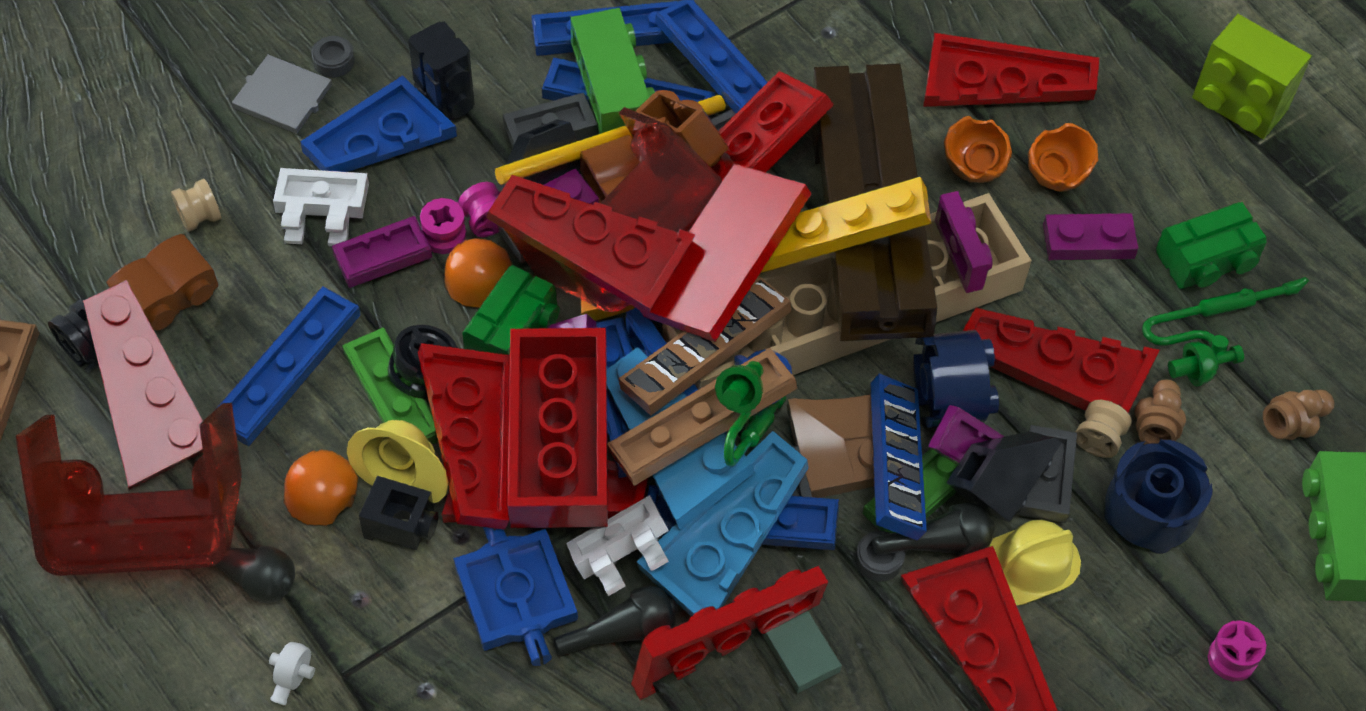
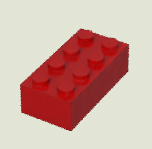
M606 328L510 329L507 507L511 528L608 527Z

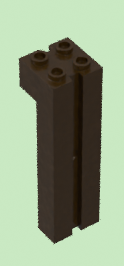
M901 63L866 65L864 73H850L849 66L814 67L813 88L825 93L834 104L811 127L815 165L820 164L825 205L917 178ZM925 226L830 253L840 341L934 337L937 301Z

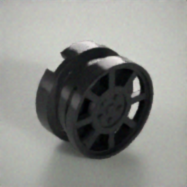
M79 299L69 306L68 314L65 316L57 315L48 322V326L58 344L72 361L80 368L87 364L88 366L84 370L87 373H91L99 367L84 303L83 300Z
M413 325L405 328L398 334L389 359L387 371L391 382L403 393L412 397L428 398L418 356L421 343L453 348L458 347L449 334L437 327ZM393 363H395V366H396V369H397L398 373H395V370H394V367H393V366H394ZM400 378H405L411 382V386L404 384Z

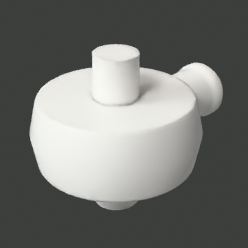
M289 642L280 654L275 652L271 654L269 664L275 666L273 681L277 684L270 698L271 701L286 705L290 691L296 689L304 677L312 679L315 668L309 666L311 650L305 645Z

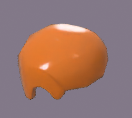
M971 116L963 117L949 127L944 139L948 165L955 175L968 182L984 183L999 178L1007 170L1012 157L1009 136L991 119L982 121L975 120Z
M1065 123L1054 130H1044L1035 139L1028 152V167L1038 183L1043 187L1059 192L1072 190L1082 185L1098 162L1097 143L1089 131L1073 123Z
M479 238L464 240L462 243L457 244L447 257L445 265L444 285L450 297L464 306L480 308L505 271L512 265L507 250L492 240Z
M322 449L319 451L313 450L297 459L290 466L284 482V504L292 517L306 525L332 524L342 510L353 506L354 497L357 492L358 476L349 461L337 453Z

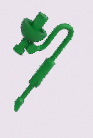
M1307 277L1283 283L1282 286L1258 292L1244 288L1238 292L1204 299L1199 302L1198 306L1148 318L1142 325V333L1147 341L1158 346H1168L1194 339H1203L1209 342L1210 347L1199 342L1186 343L1183 347V358L1168 362V371L1173 379L1188 376L1190 382L1194 386L1199 387L1210 382L1215 377L1219 364L1231 361L1234 364L1243 362L1244 352L1240 345L1231 346L1229 351H1227L1229 341L1225 336H1214L1210 332L1203 330H1193L1168 337H1159L1151 332L1153 325L1201 314L1203 317H1209L1256 305L1258 300L1279 295L1289 296L1297 294L1309 280Z
M751 361L746 366L733 365L722 371L716 380L715 391L720 403L728 410L741 413L730 427L725 439L724 460L729 467L735 466L749 447H754L758 444L774 422L775 411L786 402V396H784L778 402L769 405L767 408L757 412L756 415L750 417L751 411L760 403L764 391L761 380L764 370L762 365L756 361ZM749 419L750 423L741 433V443L734 451L736 437Z

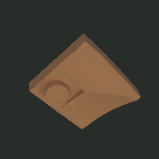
M871 394L828 400L788 399L787 411L795 447L798 446L800 454L808 460L809 468L806 472V477L812 497L822 498L874 487Z

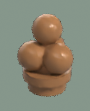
M1170 379L1160 380L1153 387V398L1141 399L1135 406L1136 429L1139 439L1142 442L1145 441L1144 444L1159 443L1160 439L1176 441L1181 437L1186 423V414L1181 409L1180 387Z
M1322 389L1314 391L1303 390L1300 393L1295 391L1285 392L1271 399L1269 405L1265 407L1263 411L1264 425L1268 432L1277 439L1294 440L1298 437H1313L1320 428L1319 417L1329 415L1334 408L1335 401L1329 392Z

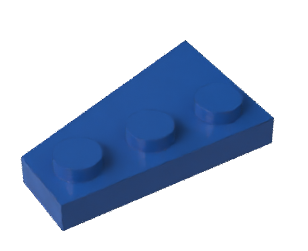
M402 75L300 141L302 152L320 170L349 172L457 137L456 126Z

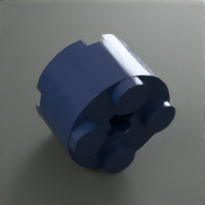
M976 330L934 334V337L916 338L915 344L923 345L922 354H914L913 356L915 388L918 389L919 406L928 405L930 416L922 417L927 428L939 426L949 405L961 408L981 422H985L989 414L998 413V392L994 385L990 386L988 368L993 367L995 361L991 339L981 340Z
M1160 439L1159 443L1145 445V441L1137 443L1123 454L1106 493L1104 516L1107 523L1113 526L1129 542L1147 548L1154 553L1163 554L1191 537L1211 500L1213 489L1212 483L1210 484L1206 474L1208 468L1195 451L1179 442Z

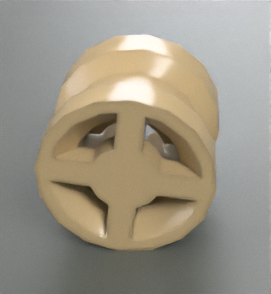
M204 178L196 181L194 187L188 190L178 188L171 191L173 202L187 232L197 229L199 223L203 221L215 222L222 219L215 197Z
M1094 400L1089 403L1084 414L1086 421L1079 424L1076 430V442L1082 449L1094 456L1112 458L1117 455L1122 444L1120 436L1127 434L1132 420L1127 411L1119 405L1106 400Z

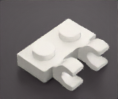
M280 168L273 204L275 213H283L281 229H286L284 243L303 244L306 215L327 216L325 230L330 232L328 246L348 240L349 218H363L369 187L368 174Z
M650 495L609 518L608 527H593L566 543L574 564L583 579L595 574L601 580L608 596L626 586L615 564L617 560L638 549L644 556L651 571L669 562L658 542L659 536L669 530Z

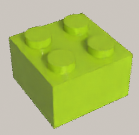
M1237 14L1211 44L1192 98L1264 140L1289 110L1312 55L1242 15Z

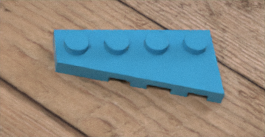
M639 347L607 369V389L629 430L687 397L682 392L657 412L650 415L620 389L619 378L647 358ZM724 433L652 475L679 530L755 473L753 463L745 455L733 467H729L725 463L724 444L726 435Z
M774 431L746 456L753 463L754 474L681 530L675 524L658 541L669 562L651 571L644 556L637 561L639 570L659 588L664 590L670 598H673L690 616L709 606H714L715 609L724 606L809 468L808 460Z

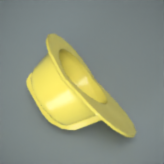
M390 420L376 428H365L357 431L348 441L347 456L349 463L357 475L368 484L373 486L376 477L381 476L430 491L433 503L441 501L447 494L449 482L446 470L435 455L433 445L415 425L403 420Z
M1032 520L1020 525L1016 530L993 538L990 547L993 546L1016 606L1060 592L1074 583L1080 574L1081 559L1077 547L1072 542L1073 535L1070 530H1063L1053 522Z

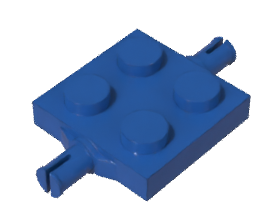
M483 527L488 543L475 552L453 558L454 567L483 649L486 651L513 641H524L531 664L533 666L541 665L539 653L543 664H546L552 659V656L549 653L543 634L550 629L578 620L577 609L548 533L544 529L525 536H506L504 529L494 528L493 530V528Z

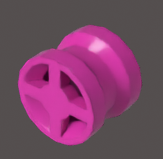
M480 182L471 186L463 192L458 200L459 205L463 209L464 216L470 218L469 226L472 232L478 237H488L499 232L498 225L486 218L489 209L500 194L497 186L492 182Z
M439 198L428 202L422 208L420 213L422 231L434 253L449 254L457 244L466 240L464 212L459 203L452 199ZM440 222H445V223H441L440 226H436V224H438V223H440Z
M1241 620L1230 621L1223 625L1208 650L1207 657L1210 667L1218 676L1225 680L1235 682L1247 679L1252 675L1265 655L1267 645L1263 634L1251 623ZM1229 648L1236 653L1237 659L1227 651Z

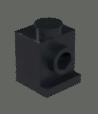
M381 476L376 477L359 514L361 529L365 539L373 541L375 537L417 550L422 538L427 540L432 538L439 518L438 512L434 511L432 493L430 491Z

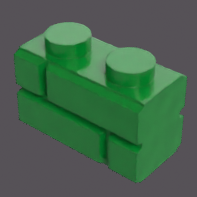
M1238 202L1164 228L1156 247V254L1165 268H1169L1170 275L1179 289L1195 284L1200 288H1204L1215 283L1223 274L1234 270L1237 274H1243L1252 270L1259 263L1267 241L1257 222H1253V217L1243 202Z
M509 266L462 332L464 349L510 355V329L549 328L550 325L555 324L560 313L555 286L537 276L532 277L530 273L516 266Z

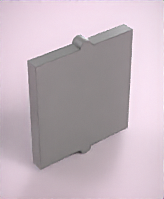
M268 54L253 75L246 77L247 83L232 101V107L297 134L312 112L316 113L319 111L318 104L331 88L332 80Z

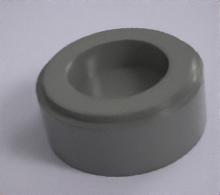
M324 37L314 44L311 51L315 70L325 77L343 76L353 68L355 63L353 47L343 37Z
M886 531L868 533L860 540L856 551L855 560L859 571L865 577L874 581H888L896 577L902 569L905 558V551L877 555L874 552L872 540L875 536L891 534Z

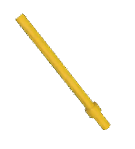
M721 95L698 101L708 116L722 112L726 108L725 101ZM640 121L497 167L495 169V176L498 183L503 185L508 182L511 175L524 178L580 159L581 151L617 138L630 135L635 141L647 137L649 134Z

